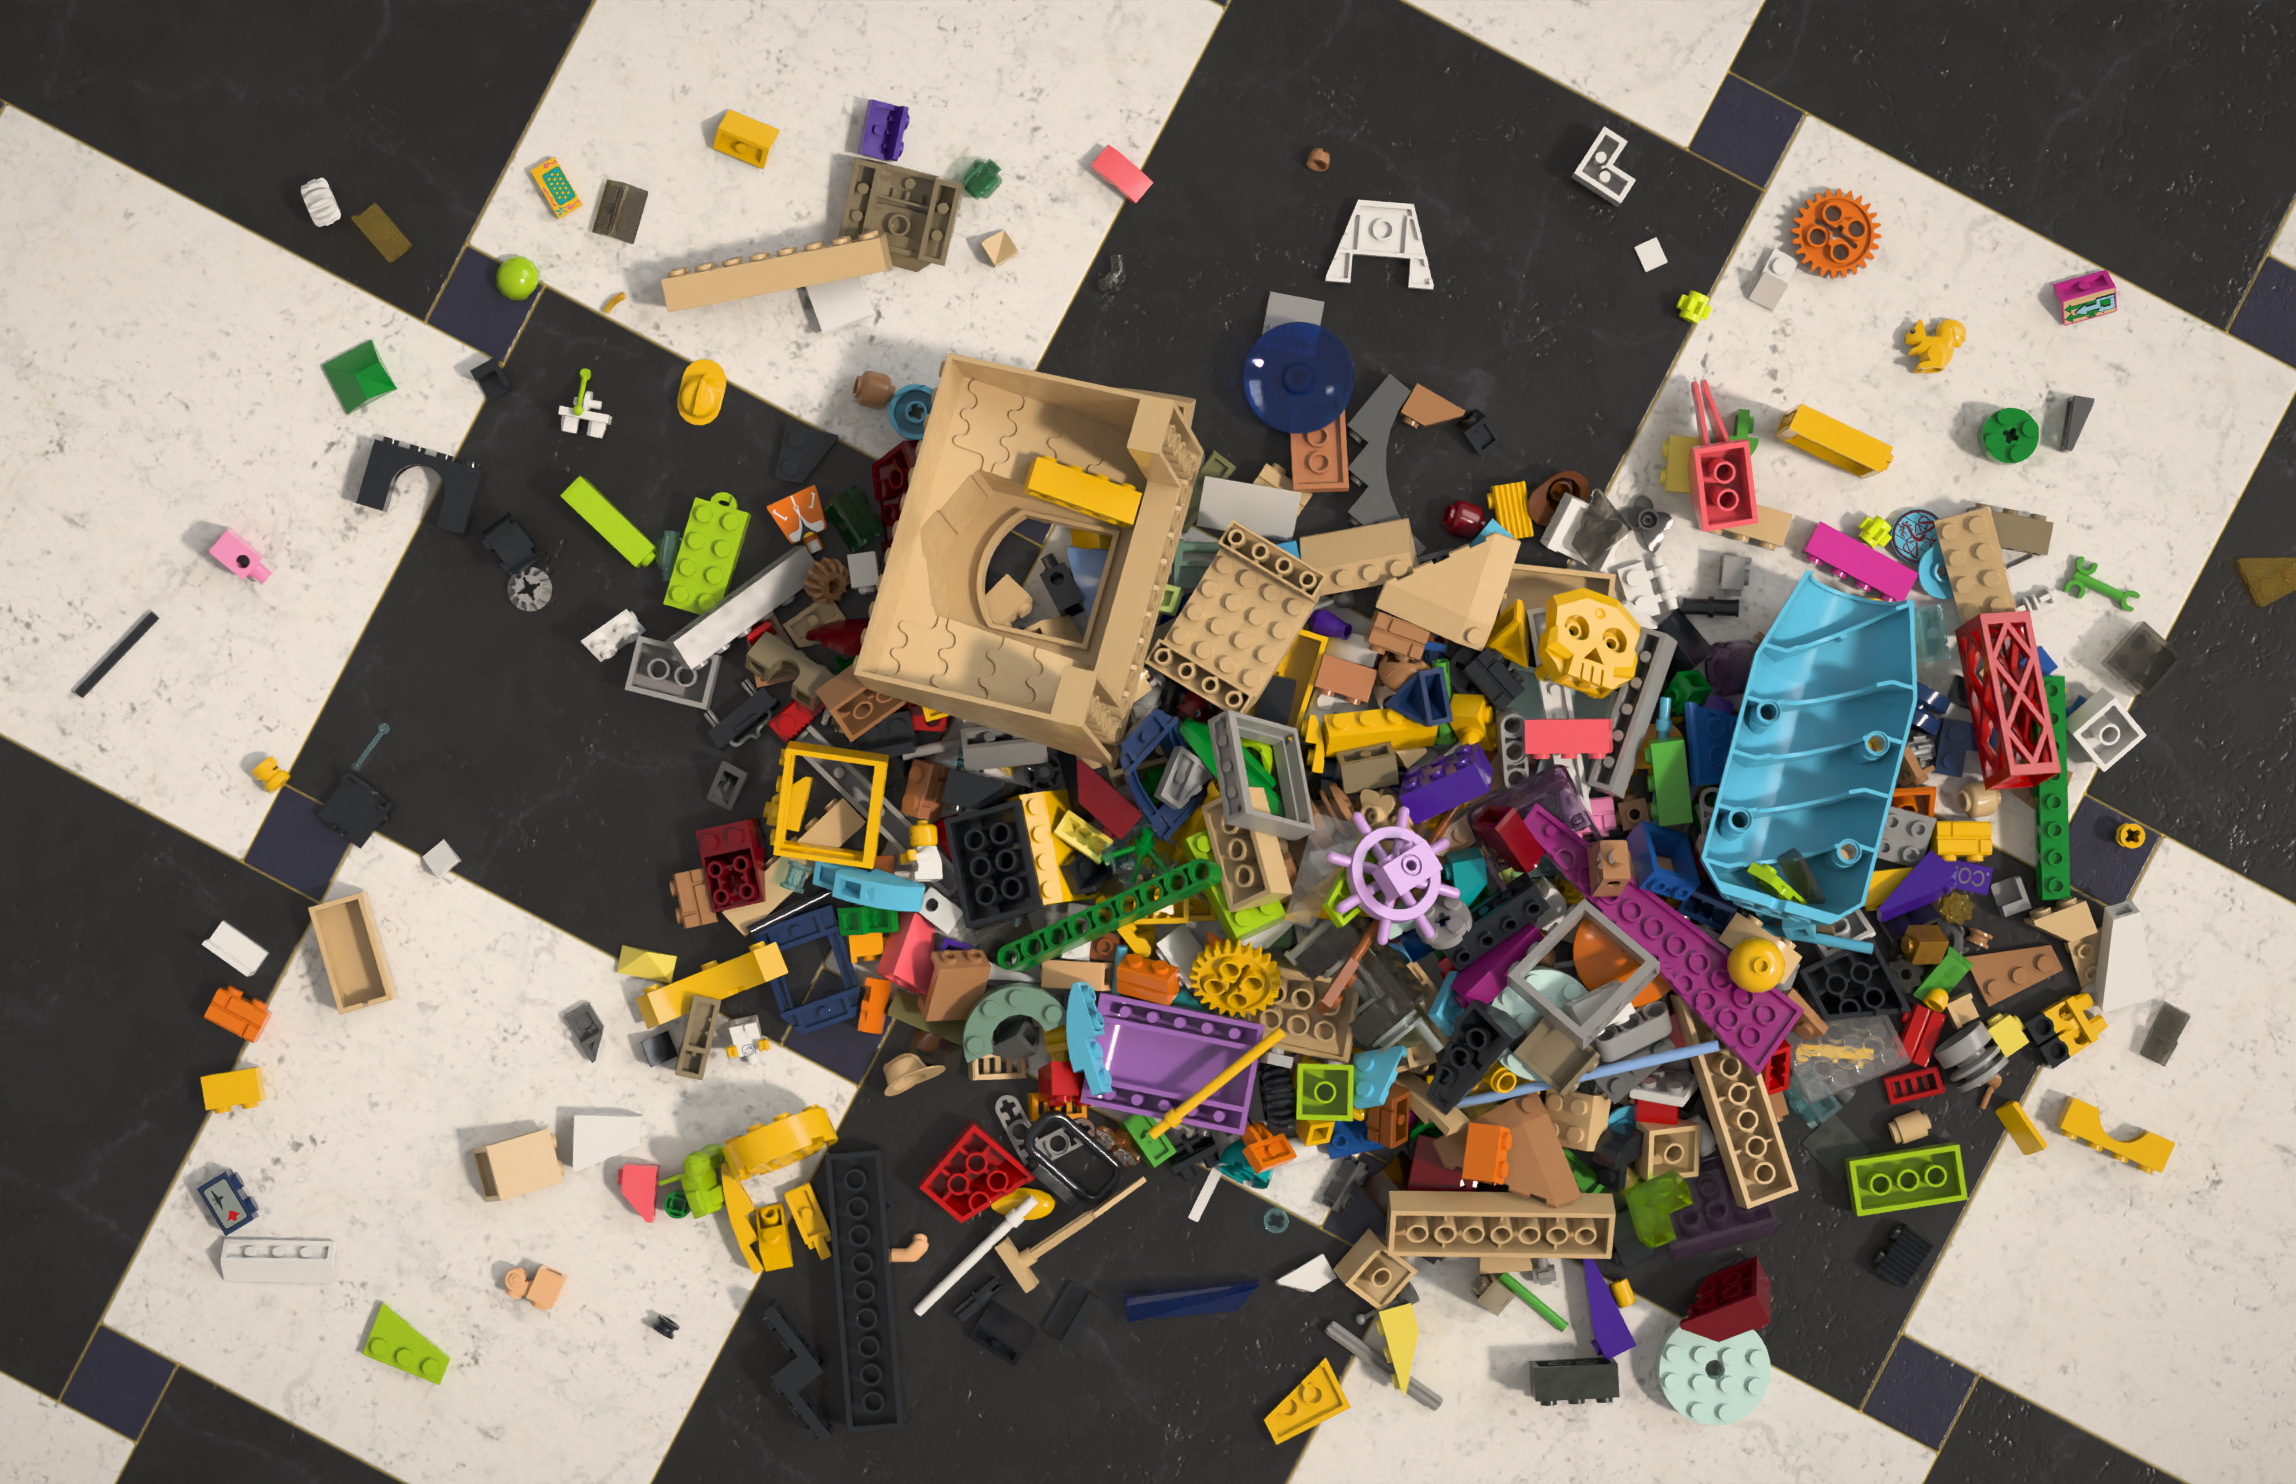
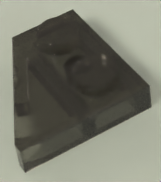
M1600 488L1593 490L1587 512H1584L1580 521V529L1576 532L1571 543L1588 566L1593 565L1632 530Z

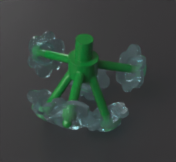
M1144 816L1139 819V823L1133 826V831L1136 833L1133 845L1126 846L1123 840L1118 839L1109 848L1107 841L1103 843L1104 849L1100 851V860L1104 862L1105 866L1110 865L1113 872L1116 871V866L1120 870L1125 871L1128 867L1135 865L1132 877H1118V880L1124 884L1123 887L1127 890L1144 883L1143 880L1138 879L1143 858L1149 857V861L1143 865L1148 879H1153L1169 872L1180 864L1179 861L1174 863L1167 853L1161 855L1154 852L1153 847L1156 841L1162 839ZM1133 852L1137 856V860H1135V857L1132 855Z

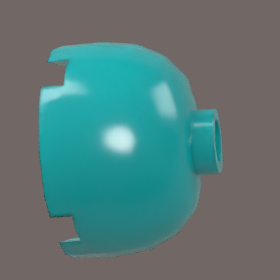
M1243 1140L1236 1141L1225 1148L1217 1166H1220L1219 1170L1223 1174L1243 1184V1180L1253 1182L1252 1188H1268L1274 1168L1256 1174L1242 1152L1247 1147Z

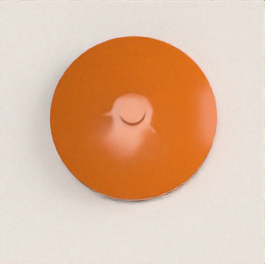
M1584 917L1577 927L1572 947L1574 966L1581 982L1589 991L1614 979L1621 981L1623 984L1641 964L1587 918ZM1657 975L1631 1003L1633 1007H1640L1657 1001L1667 994L1671 988Z

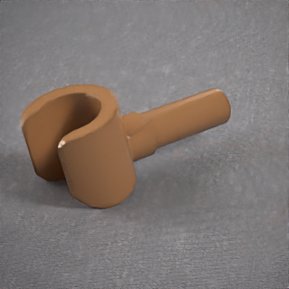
M2000 1074L1986 1082L1989 1086L1979 1105L1980 1108L1986 1109L1992 1093L2001 1085L2002 1079Z

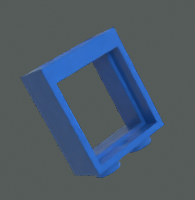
M1641 820L1626 837L1639 888L1686 901L1700 885L1688 835ZM1656 854L1670 858L1674 871L1660 868Z

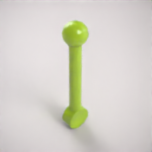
M582 369L580 371L581 385L577 404L572 409L573 414L576 416H580L583 413L582 402L586 383L591 378V371L589 369Z

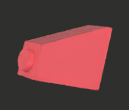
M897 912L899 931L890 932L876 973L914 994L927 995L935 968L930 958L931 953L935 951V925L919 912Z

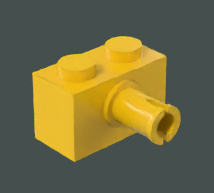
M1454 694L1450 703L1453 722L1449 723L1458 740L1461 741L1460 746L1467 743L1472 745L1478 742L1482 750L1494 751L1497 743L1496 717L1485 695Z

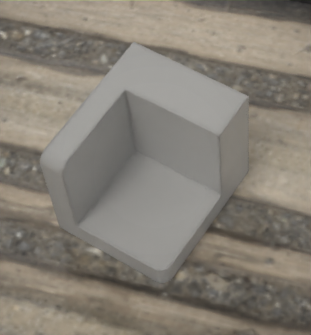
M2013 876L1990 885L2000 916L2007 917L2032 908L2020 876Z

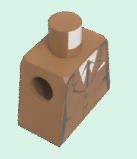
M1601 840L1587 844L1591 897L1620 896L1630 880L1627 841Z

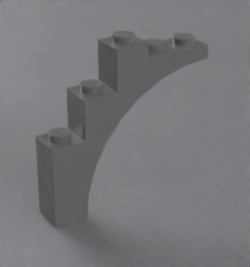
M1391 374L1387 376L1346 426L1350 430L1348 435L1358 444L1364 441L1367 444L1348 467V472L1350 473L1348 478L1360 488L1363 484L1367 487L1347 512L1350 516L1348 521L1354 527L1401 519L1389 490L1386 474V450L1390 430L1396 415L1411 391ZM1412 534L1416 555L1419 557L1426 547Z

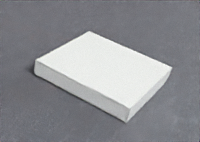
M1657 237L1634 247L1645 273L1668 262Z

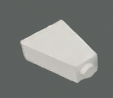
M586 1113L574 1115L573 1171H580L641 1145L643 1138H648V1122H644V1115Z

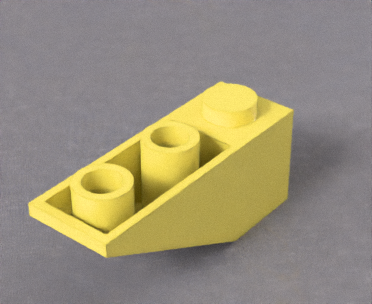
M1411 1303L1380 1311V1319L1375 1321L1379 1336L1385 1335L1388 1346L1383 1347L1387 1364L1393 1362L1396 1373L1391 1374L1395 1390L1401 1389L1402 1396L1407 1394L1419 1336V1329Z

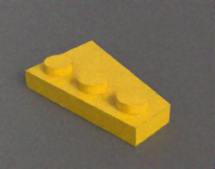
M1327 1358L1264 1419L1276 1445L1351 1408Z

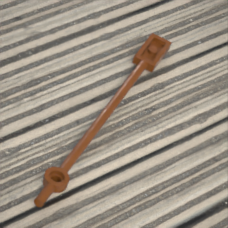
M1486 750L1484 754L1491 764L1496 752ZM1464 803L1444 813L1426 840L1429 846L1442 838ZM1400 896L1395 899L1393 909H1395V907L1401 900ZM1374 919L1347 961L1340 967L1313 1009L1319 1014L1323 1015L1329 1009L1334 1011L1343 999L1340 993L1344 987L1349 989L1358 975L1354 972L1378 934L1379 920Z

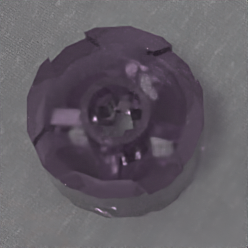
M1742 639L1715 642L1710 645L1709 649L1712 650L1710 658H1706L1704 662L1705 676L1709 685L1715 687L1717 691L1716 696L1732 697L1744 694L1753 656L1760 645L1759 643Z

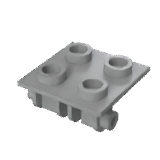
M1270 291L1260 346L1314 356L1325 302Z
M1890 806L1877 858L1915 868L1925 856L1937 818Z

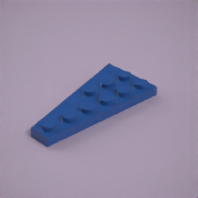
M1684 702L1691 786L1720 784L1738 716L1722 713L1712 708H1705L1696 703Z

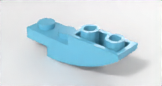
M815 861L812 884L832 890V897L887 910L920 912L922 910L925 885L876 868L868 872L854 866Z
M1075 982L1071 987L1066 1018L1067 1045L1074 1073L1085 1072L1092 1096L1104 1095L1112 1092V1078L1109 1071L1104 1067L1102 1047L1095 1039L1105 1035L1103 1029L1105 1026L1104 1019L1101 1013L1097 1011L1095 1004L1096 994L1092 986L1088 982Z

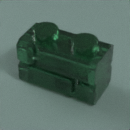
M856 485L835 496L822 507L852 554L885 533L881 518L872 512L868 505L867 496L862 491H859Z

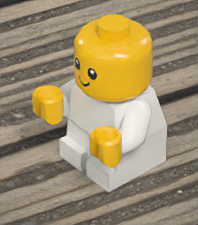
M928 820L917 821V825L910 827V845L914 849L907 850L906 853L899 855L901 865H912L913 872L909 874V880L914 882H937L943 879L942 861L936 847L938 842L937 827L933 824H928Z

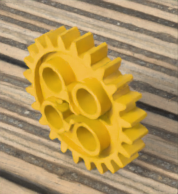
M1226 939L1225 946H1222L1218 941H1215L1214 949L1208 945L1205 946V951H1199L1197 959L1193 960L1190 972V987L1195 988V996H1201V1004L1210 1002L1209 1010L1216 1007L1220 1008V1015L1227 1010L1231 1017L1235 1015V1012H1239L1243 1018L1246 1011L1255 1016L1257 1008L1264 1012L1266 1004L1272 1006L1274 998L1278 997L1281 986V970L1276 969L1277 961H1270V953L1262 955L1261 946L1255 950L1251 949L1252 942L1242 946L1241 940L1238 939L1236 945H1232L1230 940Z

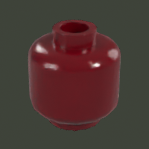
M1457 500L1453 504H1448L1445 508L1442 524L1445 525L1446 531L1449 534L1469 540L1484 529L1486 519L1482 517V509L1478 505Z

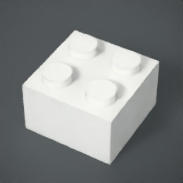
M2103 687L2066 719V731L2088 758L2103 772L2147 736L2120 702Z

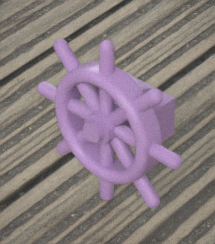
M1404 806L1399 808L1396 827H1383L1372 831L1360 812L1353 813L1352 820L1363 838L1357 842L1349 856L1335 852H1328L1326 854V860L1329 863L1346 867L1347 884L1351 896L1337 904V912L1343 914L1358 905L1366 914L1379 920L1377 942L1380 945H1385L1388 942L1391 923H1404L1413 919L1427 939L1433 938L1435 931L1424 913L1433 905L1438 894L1453 899L1460 896L1458 888L1441 883L1440 870L1443 867L1438 861L1436 854L1449 847V839L1443 837L1429 846L1426 840L1407 829L1410 811ZM1381 841H1393L1390 855L1386 854L1380 844ZM1369 849H1371L1376 857L1378 865L1364 861ZM1363 873L1373 875L1375 880L1366 886ZM1414 887L1423 890L1417 902L1409 891ZM1380 890L1384 893L1383 905L1372 896ZM1400 896L1407 909H1393L1395 899Z

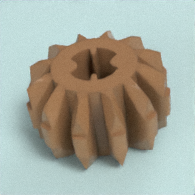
M822 557L820 562L813 561L814 567L806 569L809 575L803 579L806 585L804 590L807 595L820 604L832 605L834 600L841 601L842 593H848L846 586L851 583L848 577L850 574L848 568L841 561L834 558Z

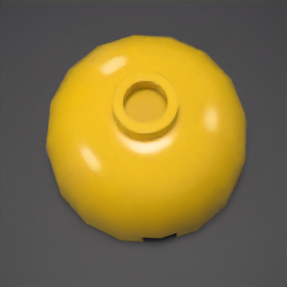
M1748 937L1740 940L1732 952H1730L1727 970L1731 980L1739 988L1750 993H1763L1771 990L1781 981L1785 972V960L1782 951L1774 942L1763 937Z

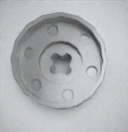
M1982 1021L1975 1022L1958 1031L1933 1052L1944 1069L1957 1066L1950 1075V1079L1953 1082L1960 1080L1956 1085L1960 1093L1985 1084L1995 1077L2009 1061L2004 1054L1996 1056L2001 1050L1998 1045L1985 1049L1984 1046L1990 1041L1992 1036Z

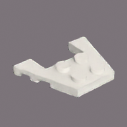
M1358 200L1327 272L1325 282L1350 284L1352 256L1362 255L1410 259L1408 288L1433 290L1434 284L1414 204Z

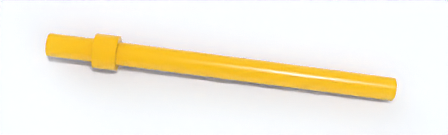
M1280 1027L1275 1029L1179 1107L1170 1109L1164 1114L1165 1118L1148 1131L1150 1136L1155 1140L1170 1127L1175 1128L1179 1125L1185 1115L1286 1036L1285 1032Z

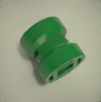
M684 1189L673 1190L664 1201L665 1212L674 1219L683 1218L691 1212Z

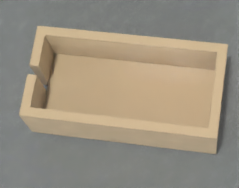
M1514 563L1497 617L1517 599L1523 601L1525 610L1546 607V601L1554 595L1580 588H1586L1614 598L1616 574Z
M360 892L309 907V913L339 1015L398 998L368 892Z

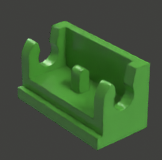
M1948 946L1941 964H1933L1916 983L1913 996L1924 1002L1928 992L1934 988L1944 989L1949 994L1973 967V963Z
M1133 1113L1131 1116L1120 1121L1118 1125L1149 1169L1155 1168L1177 1151L1164 1133L1155 1140L1150 1136L1148 1131L1157 1124L1153 1117Z

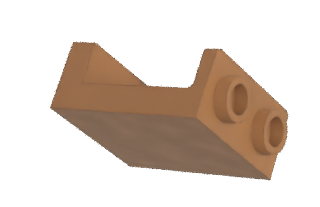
M983 950L934 951L931 953L930 958L935 968L928 994L919 995L917 1005L925 1021L966 1020L971 1007L984 995L991 965Z

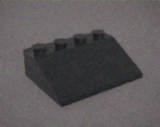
M1021 799L944 819L966 928L979 930L1006 923L1045 909Z

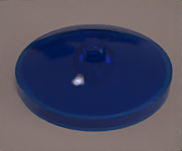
M1308 322L1285 323L1263 334L1251 348L1243 370L1244 392L1252 410L1269 426L1291 434L1311 433L1331 424L1347 407L1354 388V367L1344 344L1329 330Z

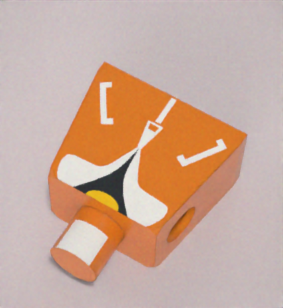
M812 485L766 506L792 545L803 541L811 555L824 549L818 534L828 530V525L816 485Z

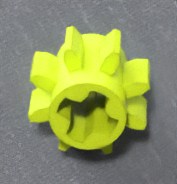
M1690 290L1688 296L1682 294L1676 308L1681 309L1679 317L1694 324H1698L1700 318L1706 321L1712 309L1711 306L1707 305L1709 298Z
M1875 515L1873 519L1868 516L1865 517L1857 526L1861 530L1858 538L1872 549L1877 545L1881 548L1885 547L1892 539L1888 534L1892 527L1878 515Z

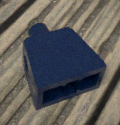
M1699 877V887L1686 901L1681 902L1677 912L1724 932L1736 914L1738 907L1733 901L1722 898L1713 882Z

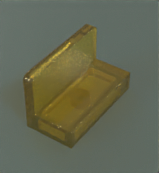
M376 202L359 217L354 215L351 218L385 259L391 263L413 246Z

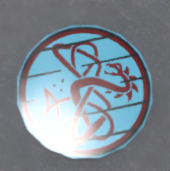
M1911 509L1899 515L1893 522L1892 529L1890 530V536L1892 537L1891 545L1894 553L1903 561L1919 564L1921 557L1929 548L1940 544L1934 521L1939 518L1933 512L1924 509Z

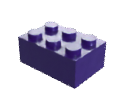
M1478 742L1472 745L1468 743L1463 744L1450 755H1439L1429 762L1430 764L1421 768L1415 766L1407 770L1405 775H1403L1399 799L1403 806L1409 809V817L1413 824L1416 825L1490 792L1493 768Z

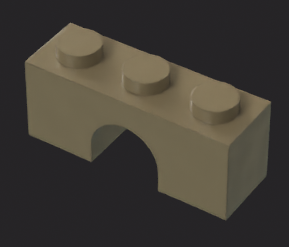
M767 631L746 654L745 668L767 682L778 672L793 674L796 680L792 684L791 698L813 712L822 702L815 690L835 676L826 666L818 665L810 660L803 651L793 649L780 636L772 635Z

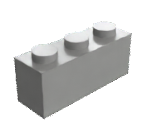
M986 726L960 729L965 772L1048 763L1047 746Z

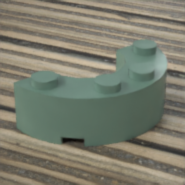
M1008 983L989 990L971 1007L963 1026L962 1046L967 1063L993 1053L991 1043L993 1032L998 1024L1007 1017L1019 1014L1031 1016L1041 1024L1046 1032L1066 1024V1009L1053 994L1033 984Z

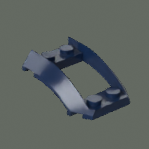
M1152 708L1146 711L1117 743L1126 784L1134 802L1162 841H1167L1207 796V787L1210 782L1204 783L1202 785L1203 789L1198 794L1191 796L1189 802L1181 809H1172L1162 801L1157 807L1154 806L1136 773L1137 766L1158 743H1160L1168 761L1174 746H1182L1188 751L1189 749L1180 734L1177 716L1173 717L1165 714L1162 710Z
M831 904L818 905V908L792 916L753 935L757 943L764 941L766 945L776 942L780 951L828 935L845 985L844 990L794 1006L785 975L770 980L781 1018L791 1024L802 1035L853 1018L857 1011L861 989L843 936H840L839 924Z

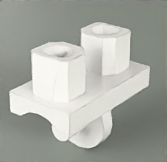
M586 391L583 398L582 415H574L572 412L573 408L559 407L558 414L562 416L561 431L577 434L579 420L581 419L589 421L587 436L602 439L607 424L611 425L612 417L610 415L590 411L591 408L601 410L602 407L601 401L593 400V392ZM574 397L573 405L577 404L578 397Z

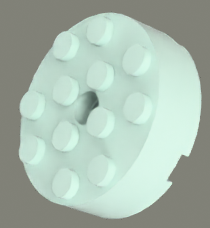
M1534 966L1523 977L1570 1019L1572 1018L1565 1004L1588 993L1584 986L1572 976L1550 967ZM1508 986L1489 1003V1005L1507 1012L1525 1031L1541 1015ZM1594 1040L1589 1044L1593 1049L1595 1047ZM1511 1050L1500 1060L1508 1070L1522 1078L1544 1081Z
M1680 1320L1664 1335L1656 1356V1375L1665 1397L1683 1416L1704 1425L1730 1424L1747 1416L1762 1401L1770 1381V1358L1760 1336L1754 1330H1750L1724 1341L1716 1342L1682 1330L1679 1326ZM1717 1360L1720 1365L1717 1372L1707 1373L1705 1368L1708 1362Z

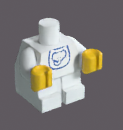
M757 1014L730 1020L729 1030L733 1042L726 1047L728 1058L731 1059L732 1056L738 1057V1055L739 1057L746 1056L748 1065L758 1063L757 1053L763 1052L764 1049L768 1051L770 1046L768 1037L761 1036Z

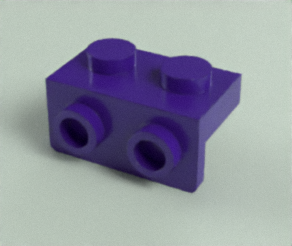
M874 99L868 100L857 154L886 162L897 161L904 149L902 138L904 130L909 125V107L896 106Z

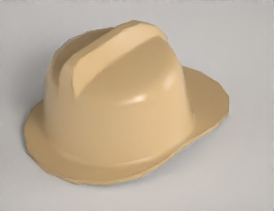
M912 1053L901 1054L885 1064L883 1068L888 1084L884 1094L886 1096L900 1094L918 1083L938 1076L946 1068L941 1065L927 1067L919 1056Z

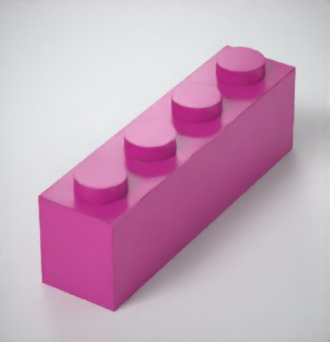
M1821 521L1816 523L1801 551L1807 555L1805 559L1819 567L1823 563L1831 568V574L1843 580L1847 576L1856 581L1854 586L1868 593L1872 589L1880 594L1879 599L1888 602L1905 601L1919 574Z

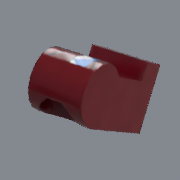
M1188 690L1183 701L1175 708L1177 718L1181 722L1191 717L1195 722L1208 723V720L1214 716V712L1207 708L1208 703L1201 696L1191 690Z

